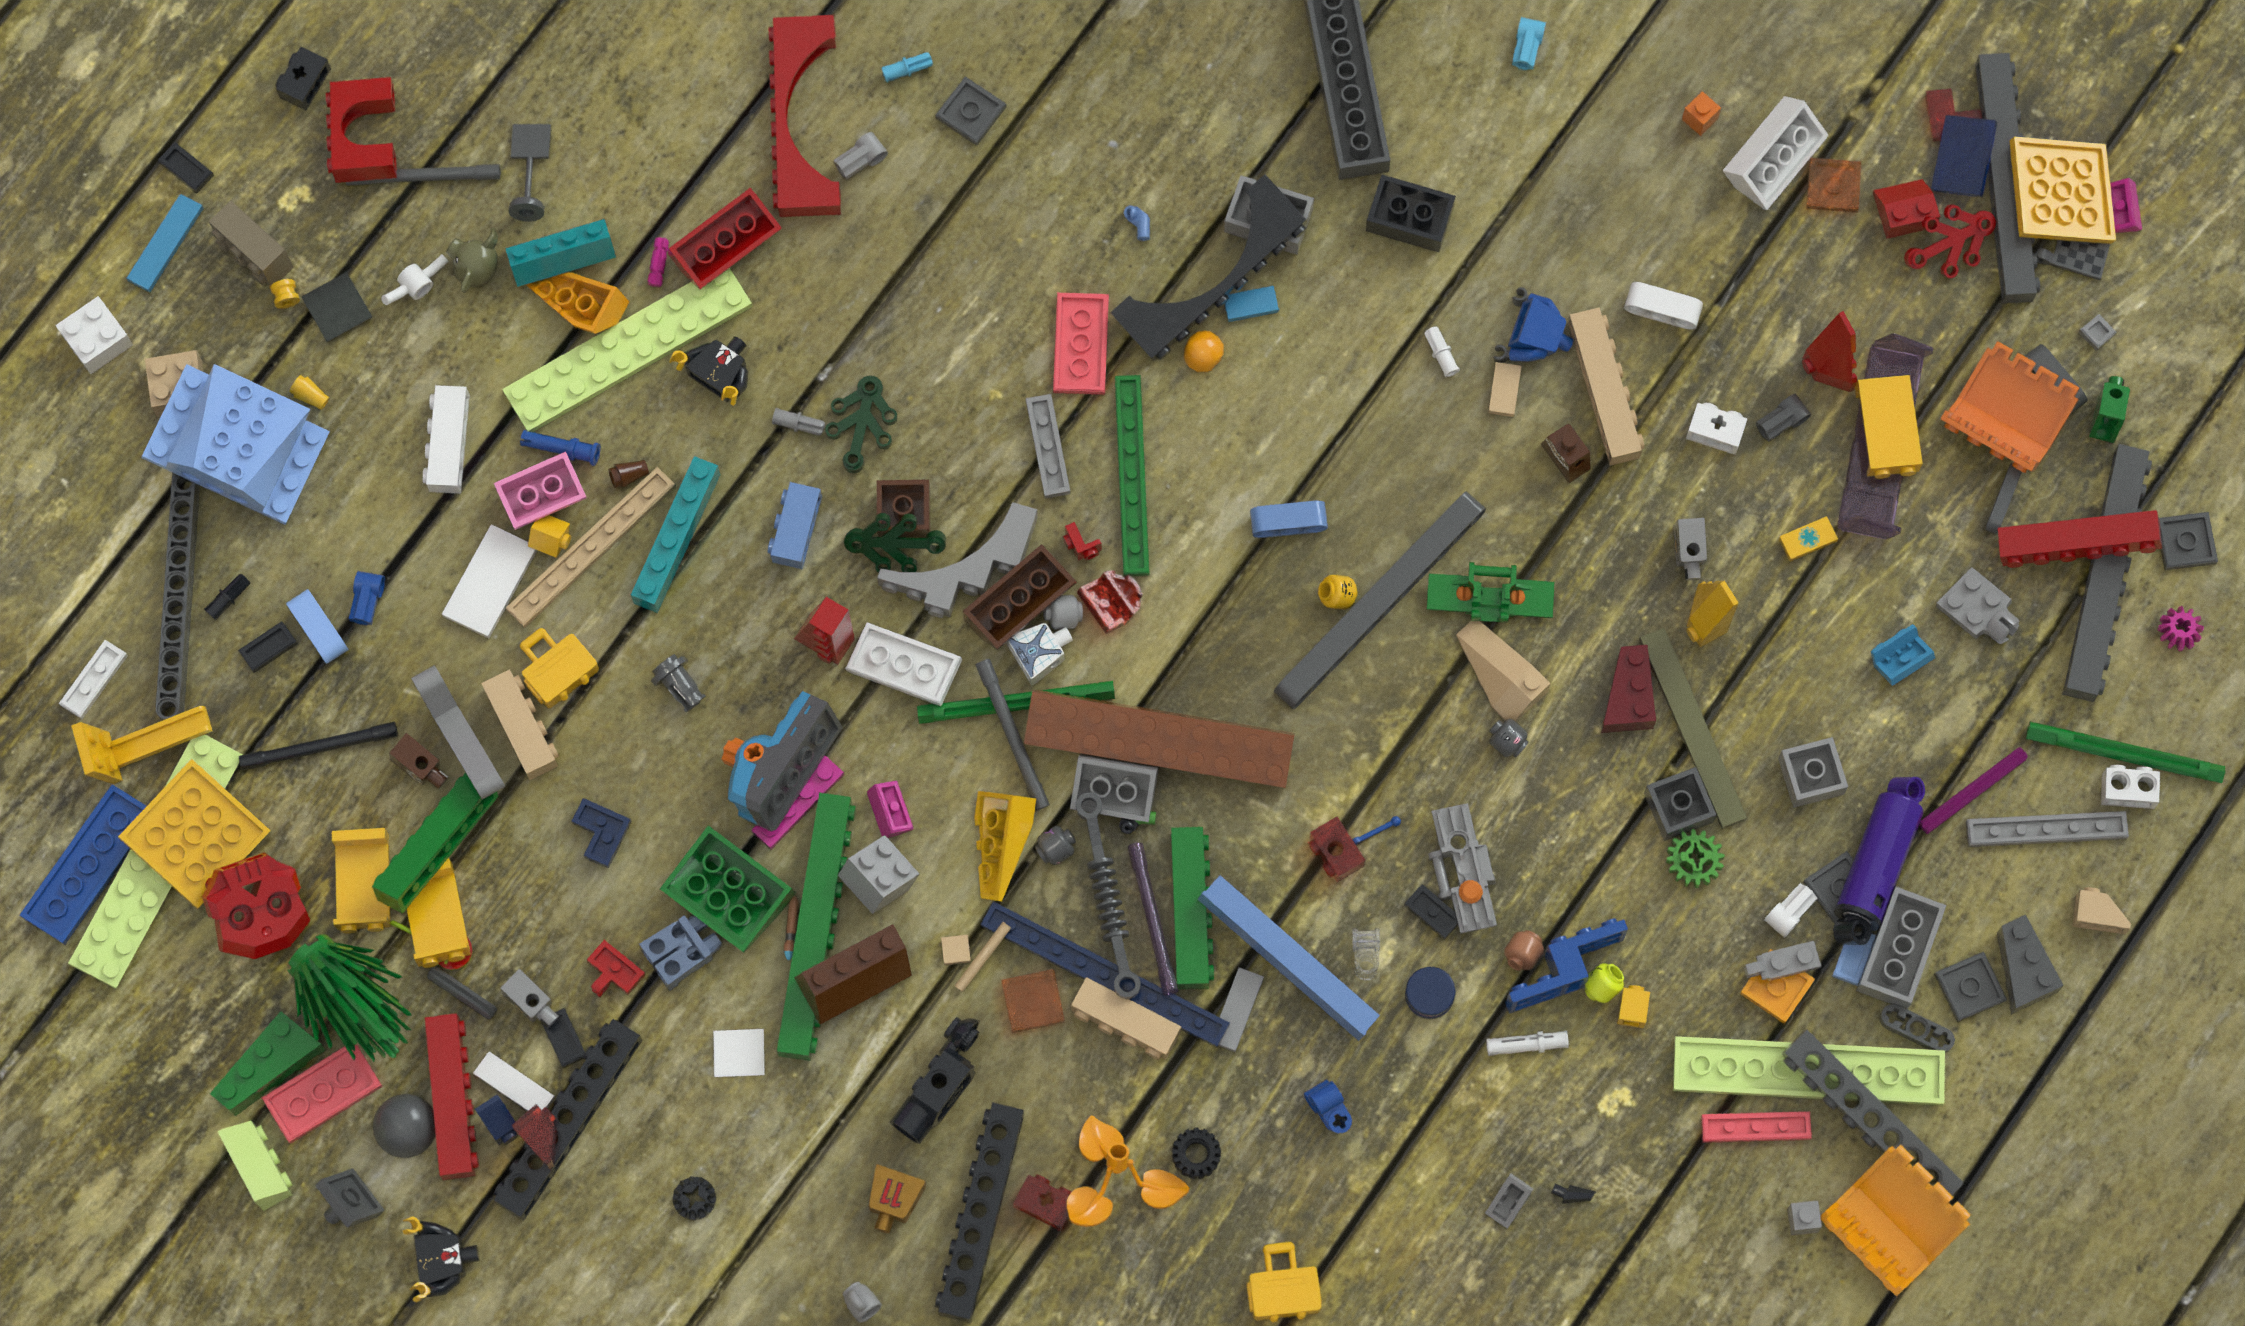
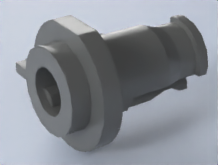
M674 654L652 671L655 677L651 682L654 686L663 683L672 696L684 706V711L688 712L698 705L700 700L704 699L706 695L701 694L695 681L684 669L683 666L688 662L686 657L681 656L677 658Z

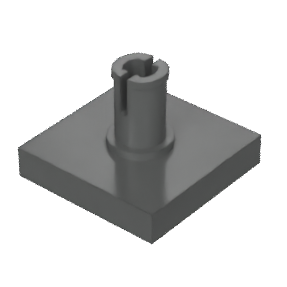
M353 1168L323 1178L315 1185L331 1206L324 1213L325 1219L331 1224L338 1223L341 1219L348 1228L379 1217L385 1211Z

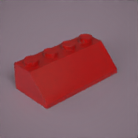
M750 187L668 249V255L683 275L701 290L780 231L782 227Z

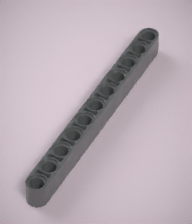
M172 473L156 694V713L161 721L183 713L185 710L200 485L194 482L191 483L188 489L181 490L180 487L184 482L192 481L175 473ZM182 507H190L186 514H178ZM180 532H188L186 538L182 540L176 539ZM178 557H186V560L183 564H175V560ZM176 582H185L184 586L181 589H173V586ZM177 606L183 607L181 613L171 615L173 608ZM173 632H181L178 639L169 640ZM179 657L177 664L168 665L170 658ZM170 682L178 683L174 690L166 691V686ZM169 707L176 708L173 715L164 716L166 709Z
M1467 491L1464 492L1284 677L1274 689V693L1293 710L1296 709L1481 518L1486 508Z

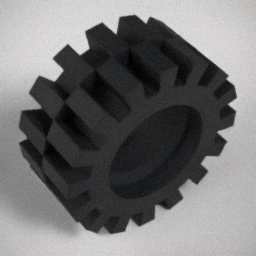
M1194 1127V1130L1187 1129L1183 1134L1180 1133L1177 1140L1173 1144L1172 1159L1176 1169L1180 1170L1183 1176H1190V1179H1194V1177L1202 1179L1206 1175H1211L1212 1171L1217 1169L1221 1158L1219 1141L1215 1139L1213 1133H1208V1130L1204 1128L1199 1130V1127ZM1198 1143L1206 1148L1207 1157L1203 1162L1192 1163L1187 1159L1186 1150L1190 1145Z

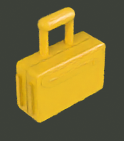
M539 628L520 643V649L533 662L522 671L525 686L541 705L544 704L547 708H552L561 700L566 701L571 692L581 684H588L589 678L599 670L597 661L574 634H569L556 644L544 628ZM544 639L551 649L537 658L530 648Z
M1292 1242L1265 1245L1263 1252L1266 1272L1250 1274L1249 1283L1246 1285L1249 1310L1253 1313L1254 1320L1270 1319L1271 1322L1275 1323L1279 1318L1297 1316L1298 1319H1304L1306 1315L1319 1313L1322 1302L1316 1267L1297 1268L1295 1245ZM1288 1253L1290 1269L1273 1271L1271 1255Z

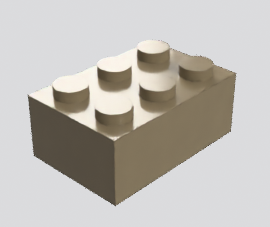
M231 200L209 221L213 229L211 234L216 239V244L224 252L230 250L235 256L233 259L243 269L248 267L253 272L251 275L259 284L263 285L266 283L270 287L294 268L286 250Z

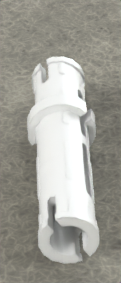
M1540 1031L1533 1035L1486 1039L1488 1056L1527 1051L1544 1053L1545 1050L1569 1048L1567 1031L1557 1033H1543V1031Z

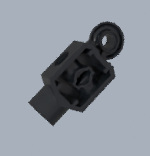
M956 1017L943 1036L947 1041L939 1051L941 1056H934L928 1065L929 1072L924 1078L920 1076L912 1086L914 1092L911 1096H908L890 1120V1124L913 1142L920 1144L929 1131L941 1123L973 1080L975 1075L974 1066L959 1053L961 1051L966 1053L976 1041L980 1033L976 1030L980 1020L972 1018L961 1020ZM939 1082L946 1083V1086L941 1089L934 1087Z

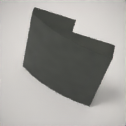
M347 272L301 297L327 342L372 317Z

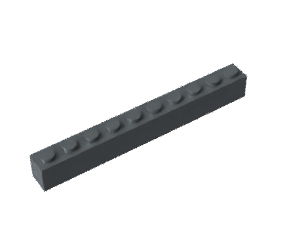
M2010 53L1979 54L1975 68L1991 211L1996 220L1994 237L2002 304L2033 302L2036 294L2040 292L2039 277H2035L2034 271L2037 268V255L2032 253L2031 245L2034 244L2035 238L2019 237L2009 142L2013 137H2023V134L2018 131V124L2021 123L2020 109H2016L2015 101L2018 100L2017 85H2013L2012 77H2015V63L2010 61Z
M2118 444L2113 455L2101 516L2142 512V509L2138 508L2139 499H2144L2147 485L2143 484L2145 475H2149L2152 461L2148 460L2150 451ZM2110 554L2103 555L2099 559H2091L2062 695L2094 702L2098 695L2103 694L2106 680L2102 679L2103 670H2108L2111 655H2107L2108 646H2113L2116 631L2112 630L2113 622L2118 621L2121 612V606H2118L2117 603L2119 596L2123 597L2126 588V582L2122 581L2124 572L2128 573L2132 559L2127 557L2128 555L2114 556Z

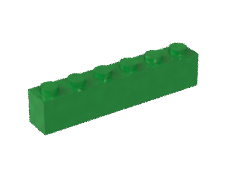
M466 772L463 776L459 777L451 791L441 798L437 808L424 819L418 831L408 838L404 848L391 859L390 865L382 874L376 877L372 888L377 900L403 914L499 797L498 793L495 792L482 800Z
M1203 827L1171 828L1177 990L1209 989V981H1214V965H1208V955H1213V938L1207 939V929L1212 928V912L1206 913V907L1197 900L1210 887H1205V877L1210 876V860L1204 861V851H1209V835H1203Z

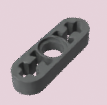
M2012 462L2006 472L1985 527L1986 531L1996 535L1998 534V528L2002 525L2022 471L2012 466Z
M1897 1004L1887 1005L1880 1014V1022L1884 1028L1929 1050H1944L1947 1053L1954 1046L1955 1037L1949 1029ZM1892 1011H1895L1897 1013L1896 1017L1902 1021L1905 1020L1906 1016L1910 1019L1906 1023L1904 1030L1900 1028L1903 1023L1897 1020L1893 1023L1888 1022L1889 1017L1886 1013L1891 1014ZM1914 1022L1921 1023L1925 1028L1924 1034L1921 1036L1913 1035L1910 1031V1025ZM1931 1028L1935 1030L1932 1033L1933 1036L1939 1038L1941 1035H1945V1041L1949 1044L1939 1047L1937 1039L1931 1037L1929 1042L1924 1039L1928 1036Z

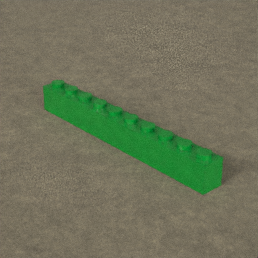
M819 793L777 1046L779 1057L810 1061L811 1054H816L818 1038H814L816 1027L820 1028L821 1025L817 1021L795 977L826 960L828 950H833L835 934H831L832 925L838 923L839 908L835 907L837 898H842L844 885L843 882H840L838 874L848 860V857L844 856L845 847H850L852 831H848L849 821L854 822L856 806L852 805L851 797Z

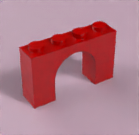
M391 77L330 82V92H326L327 108H330V114H326L327 128L331 129V136H327V149L331 151V158H327L328 173H333L335 183L397 178V159L393 143L359 145L345 137L348 126L355 119L368 114L395 112V90Z

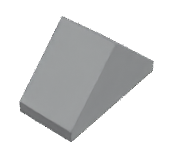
M1510 1174L1485 1214L1508 1229L1531 1196L1533 1188L1513 1174Z

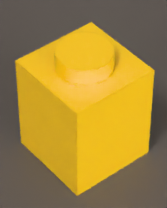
M550 515L536 520L530 529L528 547L557 558L561 550H566L571 541V535L568 534L570 523Z
M1629 985L1628 988H1623L1617 1024L1644 1028L1650 992L1644 991V987Z

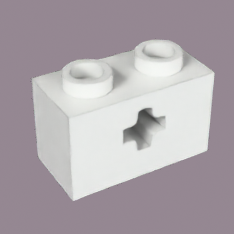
M1697 403L1686 439L1736 455L1747 418H1744L1742 414L1736 411L1725 412L1719 410L1717 406L1711 403ZM1716 423L1720 424L1719 430L1714 428Z

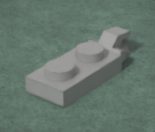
M1810 941L1762 953V955L1756 956L1757 962L1746 964L1744 970L1747 978L1761 975L1762 980L1768 979V981L1819 969L1821 968V963L1815 943Z

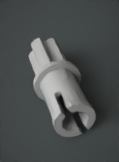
M776 408L773 414L772 424L794 429V432L800 430L819 436L824 431V421L803 416L802 412L796 414Z

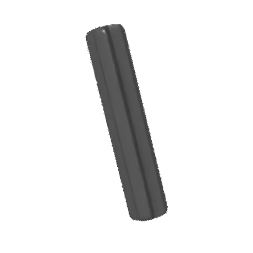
M437 966L432 967L428 972L427 978L486 1019L490 1020L496 1014V1006Z

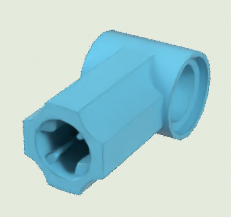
M1521 17L1512 65L1526 71L1534 68L1546 22Z

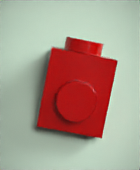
M1075 522L1065 526L1066 535L1063 536V540L1068 550L1073 549L1078 561L1081 559L1090 560L1099 555V552L1102 550L1100 539L1085 544Z

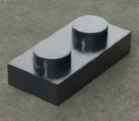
M1423 884L1404 904L1406 908L1444 940L1458 926L1455 911Z

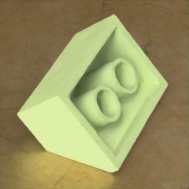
M248 1121L218 1131L254 1202L263 1211L292 1196L289 1188L293 1184L287 1173H281L277 1167L280 1159L273 1148L268 1150L264 1142L268 1140V1137L261 1125L256 1127L252 1121Z

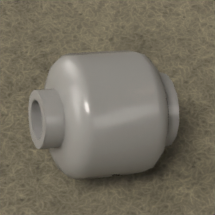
M1062 595L1043 611L1044 620L1049 621L1050 626L1055 630L1065 627L1067 629H1074L1078 622H1082L1083 619L1082 602L1077 601L1074 595Z

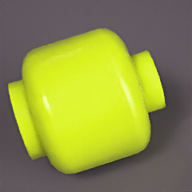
M1602 963L1588 973L1587 983L1584 984L1585 993L1591 1000L1607 1003L1624 988V975L1617 966Z

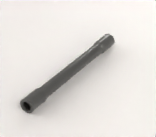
M500 164L397 169V178L346 182V185L465 179L497 180L501 179Z
M983 660L975 664L980 678L991 698L1027 786L1029 797L1036 798L1035 811L1043 809L1050 805L1045 791L1034 771L999 686V680L991 660Z

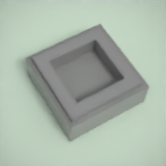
M2100 314L2079 331V334L2096 351L2117 333Z

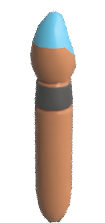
M793 896L788 906L786 942L783 947L787 960L792 958L797 931L799 901L796 896Z

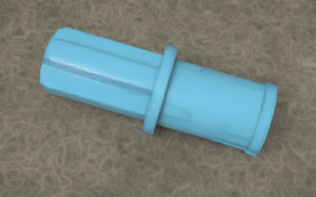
M926 52L909 59L903 57L902 61L881 68L887 83L906 75L910 77L911 73L931 67L933 61L930 54Z

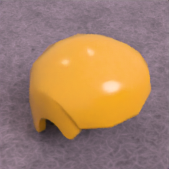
M1203 330L1194 333L1187 340L1184 347L1185 362L1188 367L1197 372L1211 371L1224 355V344L1219 336L1211 331Z

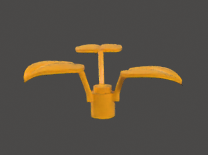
M1093 1115L1087 1119L1080 1133V1152L1086 1159L1092 1162H1098L1105 1157L1107 1160V1172L1099 1193L1091 1187H1080L1073 1190L1067 1199V1212L1069 1221L1073 1224L1090 1227L1099 1225L1109 1218L1112 1213L1113 1203L1110 1199L1103 1197L1112 1172L1118 1174L1125 1171L1127 1167H1129L1137 1185L1143 1187L1141 1190L1142 1200L1153 1208H1168L1188 1194L1190 1189L1188 1185L1177 1176L1164 1170H1149L1145 1172L1143 1181H1141L1133 1165L1134 1161L1129 1159V1148L1124 1144L1121 1133L1114 1127L1101 1122Z

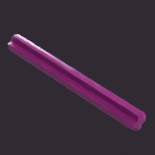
M2021 747L2015 749L1921 820L1919 823L1920 828L1926 834L1932 832L2026 761L2028 758L2026 752Z

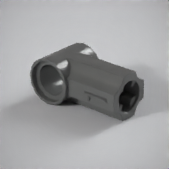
M1793 394L1783 400L1777 406V409L1758 420L1756 426L1762 437L1769 442L1790 427L1796 428L1810 418L1811 413L1797 394Z

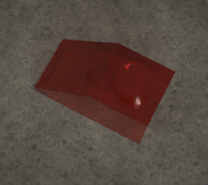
M535 1104L512 1127L549 1169H552L555 1161L557 1128L553 1121L556 1118L546 1106L541 1110Z

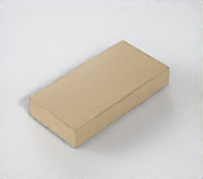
M1496 362L1488 414L1514 417L1521 366Z

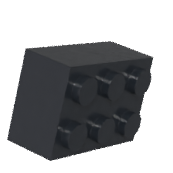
M1382 174L1367 218L1366 232L1440 253L1454 209L1456 196Z

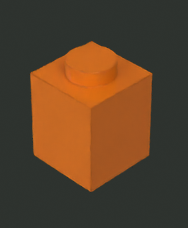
M1702 91L1685 107L1682 120L1701 136L1718 120L1721 107Z

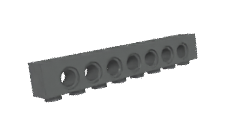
M1804 1030L1781 1053L1785 1057L1783 1062L1793 1072L1798 1069L1805 1076L1803 1082L1813 1091L1818 1089L1824 1095L1822 1100L1832 1110L1838 1108L1844 1114L1842 1120L1852 1129L1857 1127L1864 1134L1861 1138L1872 1149L1876 1146L1885 1153L1890 1147L1884 1143L1883 1137L1886 1132L1891 1131L1897 1137L1896 1144L1893 1146L1895 1149L1901 1144L1907 1151L1910 1150L1915 1153L1916 1162L1914 1165L1919 1162L1926 1170L1929 1169L1935 1173L1936 1180L1932 1186L1939 1182L1953 1195L1964 1184L1952 1170L1808 1030ZM1808 1055H1814L1818 1059L1819 1064L1815 1070H1810L1805 1065V1059ZM1828 1074H1833L1838 1079V1085L1835 1089H1829L1825 1085V1077ZM1848 1093H1853L1858 1100L1856 1107L1853 1109L1848 1108L1844 1103V1098ZM1868 1112L1874 1113L1877 1117V1123L1873 1128L1866 1126L1864 1123V1116Z

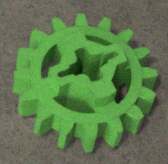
M1692 829L1690 836H1687L1684 831L1681 832V840L1674 838L1672 844L1675 847H1668L1667 853L1672 855L1666 858V863L1672 864L1669 868V873L1676 872L1675 881L1678 882L1683 878L1686 887L1690 882H1694L1695 888H1699L1700 881H1703L1706 886L1709 885V877L1716 880L1719 875L1716 870H1722L1724 866L1718 862L1725 857L1724 854L1718 853L1722 845H1714L1715 836L1713 835L1707 839L1705 837L1706 831L1704 830L1700 835H1696L1695 829ZM1686 844L1689 845L1686 852L1678 854L1681 847ZM1700 844L1706 846L1709 850L1704 849ZM1693 850L1696 858L1700 859L1697 868L1694 859L1691 858ZM1712 864L1711 868L1702 874V868ZM1681 867H1685L1690 873H1687Z

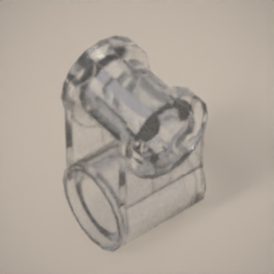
M1352 928L1354 971L1359 979L1368 981L1375 978L1378 972L1380 929L1358 931L1357 928ZM1363 961H1369L1374 967L1366 971L1359 964Z

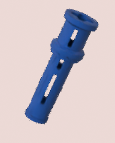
M523 430L521 439L524 440L520 441V445L523 447L526 446L557 454L566 452L570 461L578 459L590 462L592 466H596L601 451L600 443H594L593 445L580 442L578 438L565 440Z

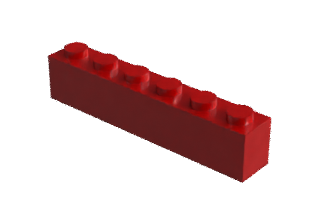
M2157 510L1998 528L2000 559L2002 565L2009 568H2018L2028 563L2045 565L2049 561L2055 560L2072 562L2076 558L2082 557L2099 559L2103 555L2110 554L2126 556L2129 552L2137 551L2153 553L2156 549H2162L2160 520Z
M457 1013L425 1017L439 1175L443 1180L475 1176V1168H479L478 1153L473 1152L472 1142L477 1141L475 1126L470 1125V1116L474 1115V1106L472 1099H468L467 1089H471L470 1073H465V1063H469L468 1049L463 1047L462 1037L466 1036L465 1021H460Z

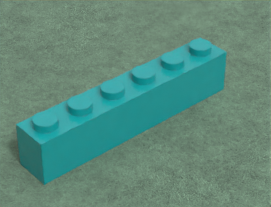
M695 456L693 457L632 590L631 598L635 605L658 613L719 480L720 471L718 465Z

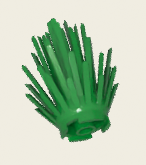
M326 934L316 936L318 941L309 947L303 944L289 960L288 964L291 966V970L288 969L287 971L294 978L297 1017L301 1014L302 1007L305 1028L308 1029L311 1023L315 1042L319 1039L317 1018L328 1047L330 1049L333 1047L322 1016L324 1018L327 1016L354 1061L356 1056L353 1051H355L357 1042L373 1062H375L373 1053H376V1050L383 1058H385L386 1053L391 1058H396L399 1049L394 1043H398L399 1039L408 1044V1041L399 1032L401 1028L394 1020L404 1029H411L398 1018L397 1012L386 1003L393 1004L407 1016H412V1014L399 1003L398 999L362 972L383 983H388V979L367 969L365 966L397 979L402 978V976L386 969L385 967L387 966L381 964L383 963L381 959L361 954L371 953L375 949L337 943Z

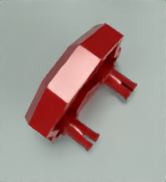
M265 852L214 869L212 877L206 880V890L202 895L208 917L215 921L218 948L221 952L251 959L269 955L290 947L310 922L308 913L298 895L301 886L295 868L274 859ZM254 883L251 893L243 888V886ZM275 898H278L280 900V904L278 907L274 908L272 906V901ZM240 911L242 918L239 921H235L234 915Z

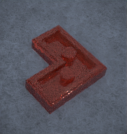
M1951 88L1926 91L1925 98L1932 142L1982 137L1984 135L1981 109L1955 112Z

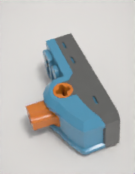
M802 691L789 707L784 720L780 721L773 736L757 735L746 741L736 737L732 741L728 740L723 748L724 753L721 759L724 764L733 767L729 781L728 800L737 807L739 817L769 831H774L778 828L843 728L828 702Z

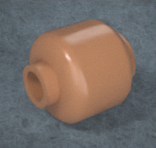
M1529 930L1515 933L1504 949L1508 965L1517 971L1521 969L1531 970L1544 953L1542 939L1536 933Z

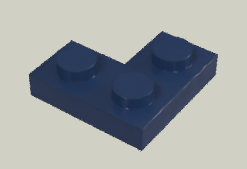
M583 798L571 822L594 833L584 857L609 869L632 821L630 818Z

